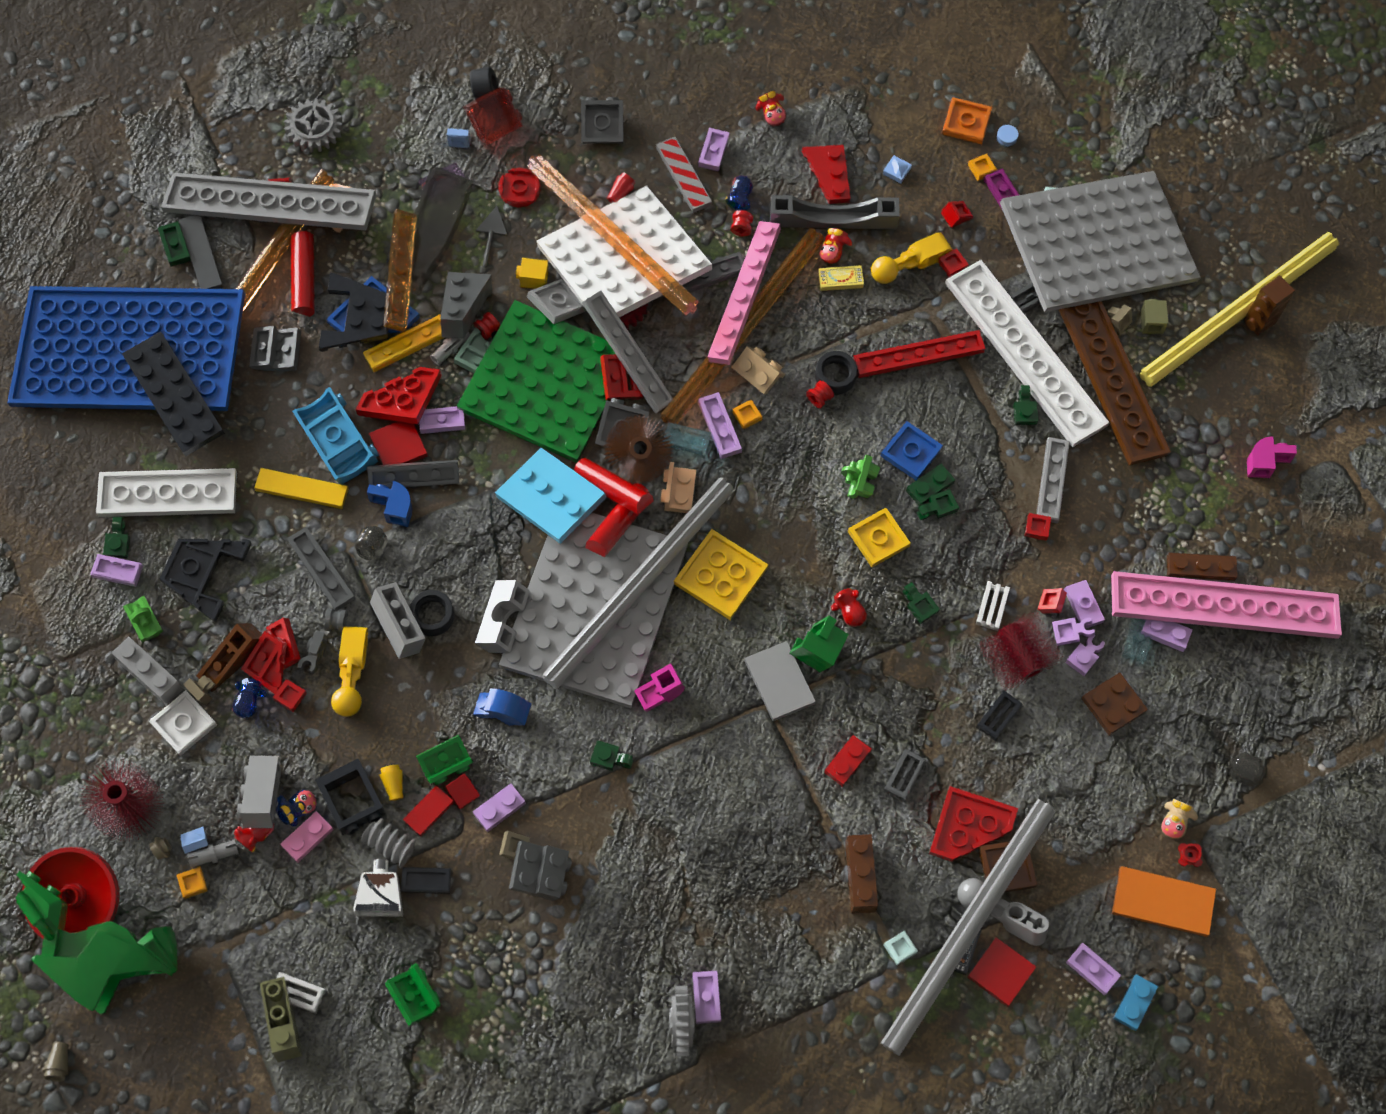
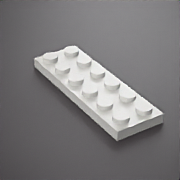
M235 468L99 472L96 514L98 517L235 513L237 471Z

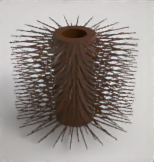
M635 415L633 418L629 417L625 418L627 420L620 421L623 423L618 422L615 424L620 430L614 426L616 434L612 428L611 435L609 432L607 436V444L604 445L605 447H611L604 449L609 451L605 455L615 454L607 456L605 459L618 456L607 463L616 459L620 461L626 457L628 458L619 467L620 469L626 463L618 476L626 468L621 478L627 472L625 480L629 477V481L631 482L632 480V484L635 483L636 478L637 483H639V475L645 483L659 477L655 473L660 474L658 470L664 473V467L666 468L667 462H672L669 458L671 459L670 455L674 453L667 452L674 448H666L673 444L662 445L672 440L661 442L670 436L658 441L656 440L662 436L653 441L648 439L660 422L651 431L656 420L650 427L653 417L648 422V418L645 419L644 415L640 422V415L638 418ZM635 444H639L642 446V455H639L634 451Z

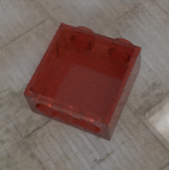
M498 87L463 106L481 145H489L523 126L521 123L522 116L514 108L512 95L505 88Z

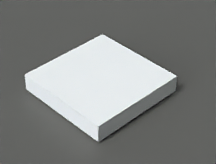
M184 691L149 721L180 756L217 726L216 722L187 691Z

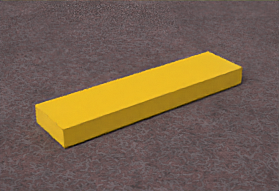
M441 314L364 351L363 355L372 371L376 372L443 339L440 321Z
M264 468L260 469L254 487L255 491L339 509H343L348 493V486Z

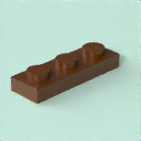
M1168 553L1167 577L1235 581L1237 579L1236 556Z

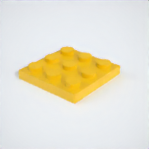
M711 529L673 582L674 585L731 620L768 569L769 564Z

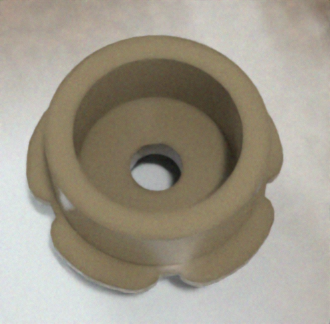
M155 837L154 841L150 843V849L157 859L169 858L172 847L166 838Z

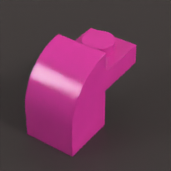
M1273 436L1261 439L1256 443L1248 456V477L1270 478L1276 469L1275 462L1291 463L1297 454L1296 445H1288L1287 443L1274 445Z
M669 664L651 674L653 680L634 691L643 709L648 712L665 701L669 703L677 698L684 691L685 687L674 666Z

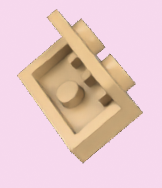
M747 346L732 368L763 394H767L779 377L783 378L785 376V373L781 371L783 367L774 360L770 362L766 359V353L757 346L755 348Z

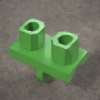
M866 454L863 460H858L857 463L852 461L850 466L842 468L841 474L846 477L845 482L851 484L848 497L854 499L859 495L869 498L873 494L875 487L866 482V478L874 480L879 473L880 467L871 462V456Z
M145 596L123 606L141 642L149 641L163 632Z

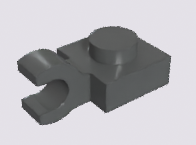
M316 631L314 637H310L307 643L309 654L298 662L300 671L303 670L306 664H311L310 673L314 674L316 672L317 663L320 662L328 643L325 633Z

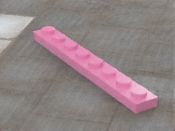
M759 221L709 351V362L730 365L781 230L779 223Z

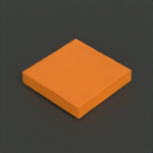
M952 97L942 135L982 144L992 107Z

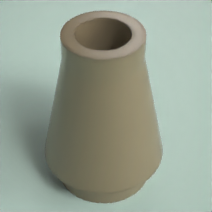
M53 1043L52 1050L43 1069V1073H45L44 1079L52 1082H62L65 1080V1076L68 1075L67 1043Z

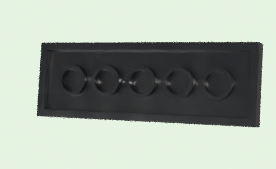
M161 331L122 353L185 457L225 434Z

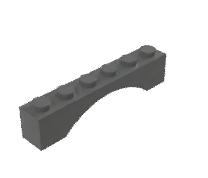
M771 195L770 222L779 223L780 227L897 230L900 216L899 198L877 197L858 204L833 206L810 203L791 195Z

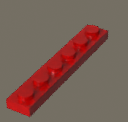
M980 330L857 354L854 355L853 359L857 365L858 378L984 353L985 346Z

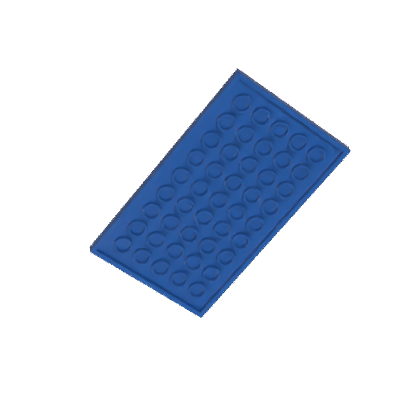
M30 286L7 403L10 407L156 410L122 353L161 331L211 411H228L245 292L243 289Z

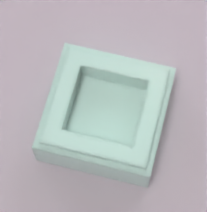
M905 930L884 943L886 950L896 965L918 952Z

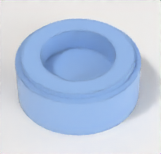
M1011 125L1001 126L997 133V141L1003 146H1012L1016 143L1018 138L1017 129Z

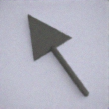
M497 206L476 229L477 232L489 233L483 267L487 266L493 234L507 235Z

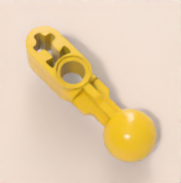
M938 232L913 243L907 251L902 252L900 257L896 259L887 256L877 258L871 266V274L878 283L888 284L896 279L898 271L905 268H926L938 263L939 257L953 249L944 235Z
M343 627L339 653V676L342 679V686L335 691L331 699L333 710L340 716L349 717L356 714L362 704L361 696L355 687L356 681L360 679L361 670H364L368 645V628Z

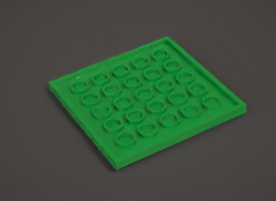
M514 300L458 402L457 409L577 463L603 414L606 403L600 357L602 355L615 354L607 340L564 321L553 324L541 311Z

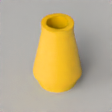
M398 764L381 768L379 776L389 796V801L403 799V770H400Z

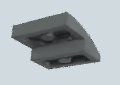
M275 326L254 328L249 367L265 371L297 370L301 340L300 329L297 327L277 330Z

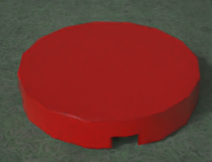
M525 168L509 170L508 173L501 176L498 183L500 197L505 203L513 207H526L534 203L541 191L539 178L531 170Z

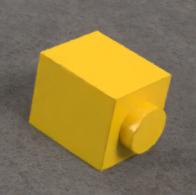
M522 258L521 266H517L516 279H519L520 287L536 289L547 285L548 261Z

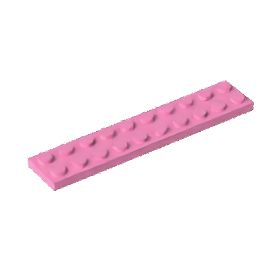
M1116 571L1111 575L1112 616L1339 639L1342 635L1338 594Z

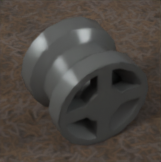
M328 608L325 615V631L335 629L342 632L343 627L347 626L348 611H335L332 608Z

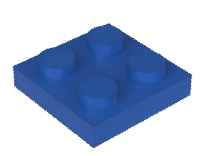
M906 421L881 452V457L914 480H918L942 450L943 445Z

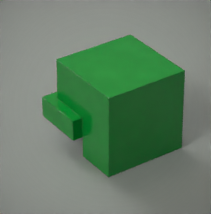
M829 615L813 624L804 640L798 637L789 654L818 672H822L834 665L849 634L836 627L837 619Z

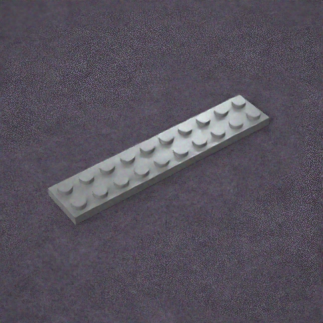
M173 173L161 208L163 212L367 230L377 195L375 190Z

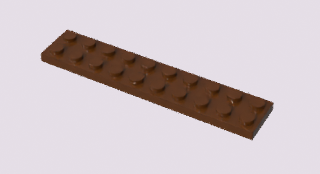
M1102 301L1058 309L1128 465L1131 466L1168 456L1171 451Z

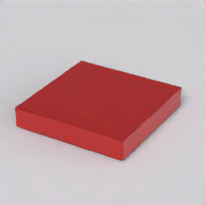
M398 421L369 433L383 465L413 463L428 456L413 423Z
M996 937L968 978L1008 1007L1036 966Z

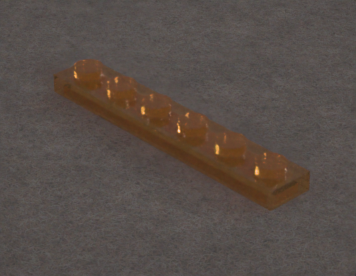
M396 209L393 214L383 327L404 332L408 325L417 215Z

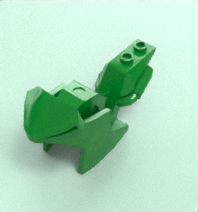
M21 871L17 873L25 889L16 896V903L32 926H36L44 936L42 954L33 956L31 960L68 995L88 1010H96L98 1013L104 1014L120 981L123 979L164 973L172 976L178 970L177 942L171 926L153 928L141 940H138L132 931L112 921L90 926L88 930L77 933L66 932L64 929L67 903L59 897L61 892L51 885L45 888L39 884L42 879L31 871L27 874Z

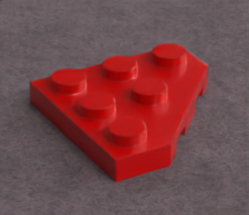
M418 367L412 370L413 374L401 379L399 376L385 383V387L375 392L370 390L364 393L355 409L357 415L419 424L442 377L440 369Z
M949 786L929 854L952 862L978 849L980 846L989 844L1011 833L1018 808Z

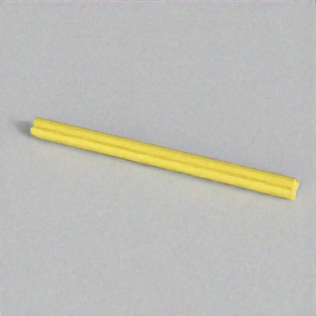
M1327 232L1142 369L1139 374L1141 380L1145 381L1149 387L1155 385L1246 317L1261 288L1279 275L1290 284L1336 250L1339 245L1338 239L1333 238L1332 233Z

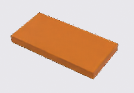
M1121 866L1119 868L1112 914L1208 937L1216 889Z

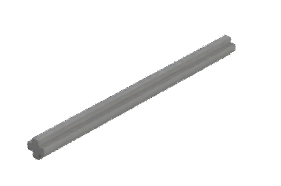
M723 478L716 480L542 674V678L554 689H558L733 493L732 490L734 488L730 483H727Z
M1037 799L883 1038L881 1044L889 1051L898 1056L902 1053L1056 811L1050 804Z

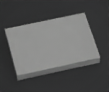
M787 641L744 659L772 721L812 706L816 702L795 657L789 654L791 649Z

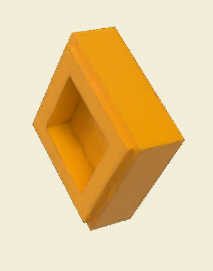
M988 154L968 162V166L977 181L984 179L985 175L997 171Z
M752 399L732 409V413L743 430L761 421L763 418Z
M201 867L177 874L184 899L208 891Z

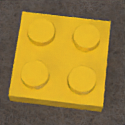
M887 508L848 528L849 535L871 567L905 550L911 544Z

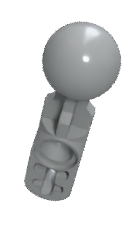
M969 878L960 884L957 896L964 907L968 908L983 882L976 878ZM999 899L991 912V916L1003 923L1004 928L1008 932L1034 946L1045 942L1049 927L1046 917L1022 903H1009L1004 899Z

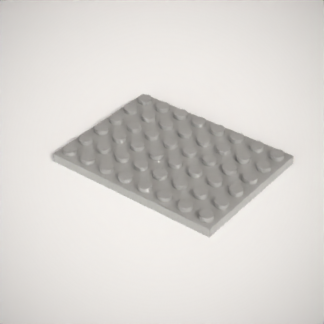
M1154 171L1002 198L1000 202L1044 312L1198 282L1201 278Z
M591 513L561 544L548 535L528 586L530 592L524 611L518 612L512 628L516 631L511 651L510 653H503L499 668L546 682L542 678V674L667 535L630 525L606 557L585 548L586 542L604 521L605 516ZM688 543L560 687L632 708L636 697L634 690L639 688L674 588L673 581L680 571Z

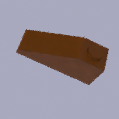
M237 623L196 677L200 679L205 675L207 678H210L215 683V686L210 691H215L244 665L262 633L252 623Z

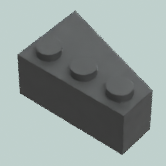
M448 272L440 318L442 337L464 339L475 321V316L479 310L483 309L487 297H490L492 294L491 274Z

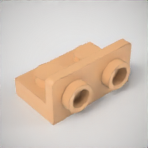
M670 462L669 469H665L663 482H667V487L662 489L661 502L665 503L664 511L688 513L690 511L696 479L695 469L674 467V462Z

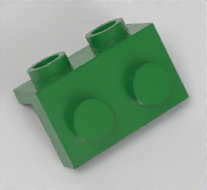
M459 735L416 756L427 781L430 784L434 782L435 785L448 779L447 775L455 771L457 774L468 770L470 768L469 764L473 763Z
M417 963L412 965L408 971L387 980L385 983L408 1026L434 1015L440 1007L438 994L432 990L427 981L426 973L420 969Z

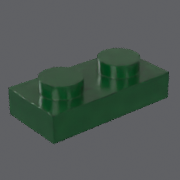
M179 222L157 227L170 267L191 261Z
M941 463L906 488V492L918 506H921L928 502L930 496L940 493L953 485L955 478Z

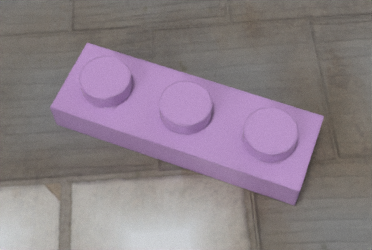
M719 392L699 398V407L720 458L723 459L741 453L742 447Z

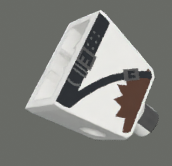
M374 860L373 872L361 874L354 904L356 916H403L399 878L397 873L388 872V860Z

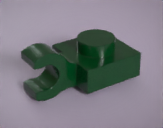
M1021 385V390L1018 391L1019 401H1015L1013 404L1015 425H1037V401H1030V385Z
M948 489L930 496L928 499L929 503L919 506V511L916 514L920 520L927 519L933 514H936L939 519L958 512L959 506L951 490Z
M113 517L112 533H105L103 555L128 559L130 536L124 534L126 522L123 521L122 517Z
M912 582L904 587L905 590L902 592L911 601L907 607L920 624L940 611V608L927 591L921 595Z
M597 740L590 759V765L613 771L615 765L631 769L634 760H632L633 756L629 754H619V746Z

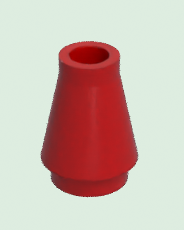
M626 173L618 175L609 195L606 197L610 203H616L634 189V179Z

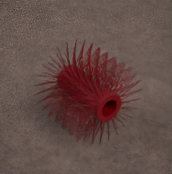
M1026 618L1025 621L1020 620L1019 622L1014 621V623H1009V625L1004 626L1002 629H995L999 631L995 632L997 634L992 635L991 642L986 643V646L990 647L988 649L992 652L991 654L995 655L992 657L997 660L995 663L1001 667L1000 671L1004 672V675L1002 673L1001 677L1005 676L1006 678L1003 680H1006L1008 684H1010L1012 679L1019 683L1023 679L1027 681L1036 675L1038 676L1039 673L1045 670L1046 666L1049 667L1048 664L1055 663L1053 660L1059 655H1052V647L1048 646L1050 645L1048 644L1049 642H1044L1047 639H1041L1040 634L1042 633L1040 632L1043 630H1037L1039 628L1035 627L1036 623L1032 622L1034 621L1032 620L1033 618ZM1047 651L1049 652V654H1051L1052 659H1050V657L1046 655L1048 654Z
M117 761V773L115 770L106 776L101 771L106 781L104 780L105 783L93 775L98 780L95 785L99 786L100 789L92 786L90 787L92 789H86L97 792L96 794L80 795L98 796H83V798H94V800L86 799V801L93 806L91 808L97 814L95 821L99 822L100 825L103 823L104 826L102 828L109 827L108 831L110 830L114 833V829L115 834L116 831L120 833L119 828L121 829V834H123L122 827L124 825L127 835L128 827L130 842V831L131 833L133 832L132 826L134 829L138 824L143 829L137 818H142L152 826L144 818L148 817L145 813L152 814L153 810H149L150 807H159L154 805L164 803H152L162 800L154 799H159L160 797L156 793L153 794L155 790L151 788L154 786L153 784H148V778L140 777L142 772L137 774V769L133 770V772L132 770L130 772L124 769V774L120 761V775H118Z

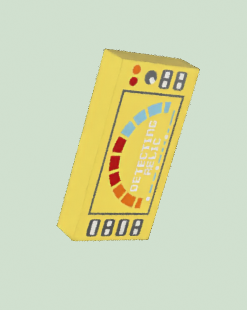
M861 266L819 268L818 270L821 291L863 288L864 282Z

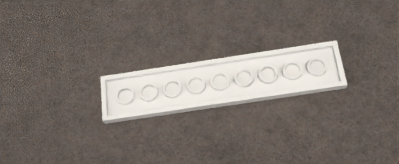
M982 260L946 279L945 284L1023 385H1030V394L1065 439L1070 441L1069 444L1072 447L1108 427L1109 421Z

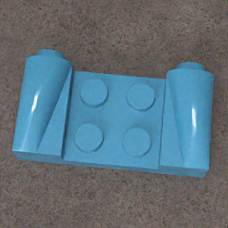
M329 387L315 402L308 406L297 408L292 412L338 484L343 485L366 471L368 466L379 462L376 458L379 456V453L373 444L368 446L344 408L347 403L340 393L336 395Z

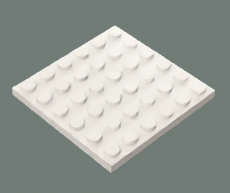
M647 186L621 198L616 203L613 202L537 240L538 248L581 303L601 290L619 317L712 270L711 262Z

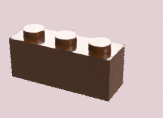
M1280 275L1260 289L1244 319L1247 327L1258 336L1277 323L1295 291Z
M872 834L848 835L845 848L851 914L876 912L878 899Z

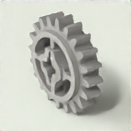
M317 98L314 99L313 103L306 99V104L303 105L301 102H298L299 108L291 107L292 113L286 114L288 120H284L285 133L288 136L289 142H293L295 148L300 145L302 151L309 147L310 153L313 152L314 148L321 152L322 146L329 149V142L336 144L335 137L341 138L340 131L343 130L342 116L339 114L338 109H334L332 103L327 106L326 100L319 104Z
M675 986V996H671L669 1028L670 1035L672 1034V1047H676L677 1056H689V1047H693L695 1014L694 1008H692V995H688L687 986Z

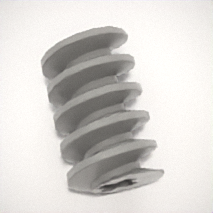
M383 818L378 822L370 823L361 836V842L365 843L368 841L367 845L370 848L375 847L377 853L383 852L385 858L391 857V862L394 864L399 862V867L402 868L414 851L415 840L412 839L409 843H406V834L398 838L400 830L396 829L391 833L392 824L382 827L384 823Z

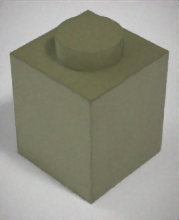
M1158 299L1145 300L1140 310L1142 333L1164 334L1168 325L1167 302Z

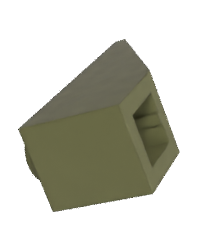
M285 977L261 982L260 987L272 1054L277 1062L302 1056L299 1034Z

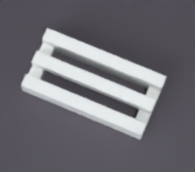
M990 581L987 582L976 625L993 630L999 629L1010 587L1005 586L1004 588L1000 584L994 585ZM993 590L994 594L987 620L982 621L989 592ZM1000 592L1003 595L995 624H992L991 620Z
M279 972L277 978L285 977L287 982L317 992L315 997L287 986L289 993L313 1002V1005H309L290 998L291 1005L316 1014L318 1005L321 1003V998L326 990Z

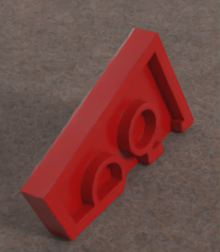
M844 145L802 147V153L807 158L812 173L816 175L819 181L818 184L828 203H850Z

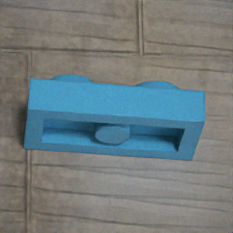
M1136 974L1113 1019L1136 1031L1158 986Z

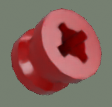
M740 210L734 212L731 232L737 236L750 235L754 216L747 211Z
M486 312L481 320L474 322V327L478 328L481 336L488 340L493 332L498 331L500 324L491 313Z
M821 380L816 383L814 389H809L806 392L809 401L817 408H822L826 400H831L834 397L830 386Z

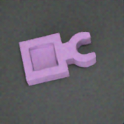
M1075 617L1052 622L1057 646L1080 642L1079 635L1086 637L1094 636V629L1086 630L1084 628L1085 625L1092 624V618H1084L1077 624Z
M1095 635L1088 637L1086 647L1080 643L1065 662L1083 676L1087 674L1098 660L1099 656L1095 653L1100 652L1105 645L1104 641L1098 646L1093 645L1092 640Z

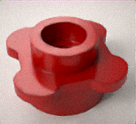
M1181 843L1178 846L1180 851L1178 862L1181 866L1194 865L1195 867H1200L1202 865V847L1199 844Z

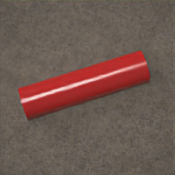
M299 231L291 235V311L311 317L315 313L314 235L310 232Z
M582 458L575 465L574 471L605 492L606 497L636 514L641 513L654 501L650 493L587 458Z
M635 483V484H634V485H636L637 487H639V488L645 490L646 492L650 493L649 490H648L645 486H643V485H641V484H638V483ZM617 503L588 539L585 548L606 557L639 514Z

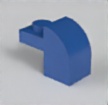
M393 481L391 489L382 484H377L376 486L369 484L367 490L369 502L386 505L384 511L386 522L408 527L413 509L407 489Z
M490 689L489 693L479 694L473 714L478 718H497L507 725H525L531 703L511 692Z

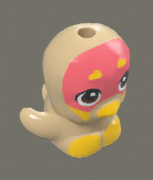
M1175 799L1165 803V809L1170 811L1164 818L1161 829L1170 838L1179 839L1183 837L1187 829L1188 819L1191 818L1194 821L1198 819L1194 807Z

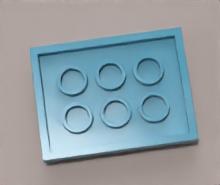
M540 448L495 492L498 499L560 544L607 498L605 492L543 448Z

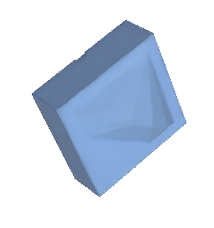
M448 128L447 139L449 147H470L469 130Z
M893 155L883 170V175L901 184L910 171L912 164Z
M204 826L180 835L184 853H189L208 845Z

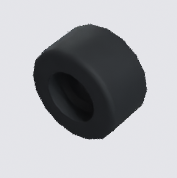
M489 66L471 70L470 84L476 104L479 107L499 103L500 89L493 68Z

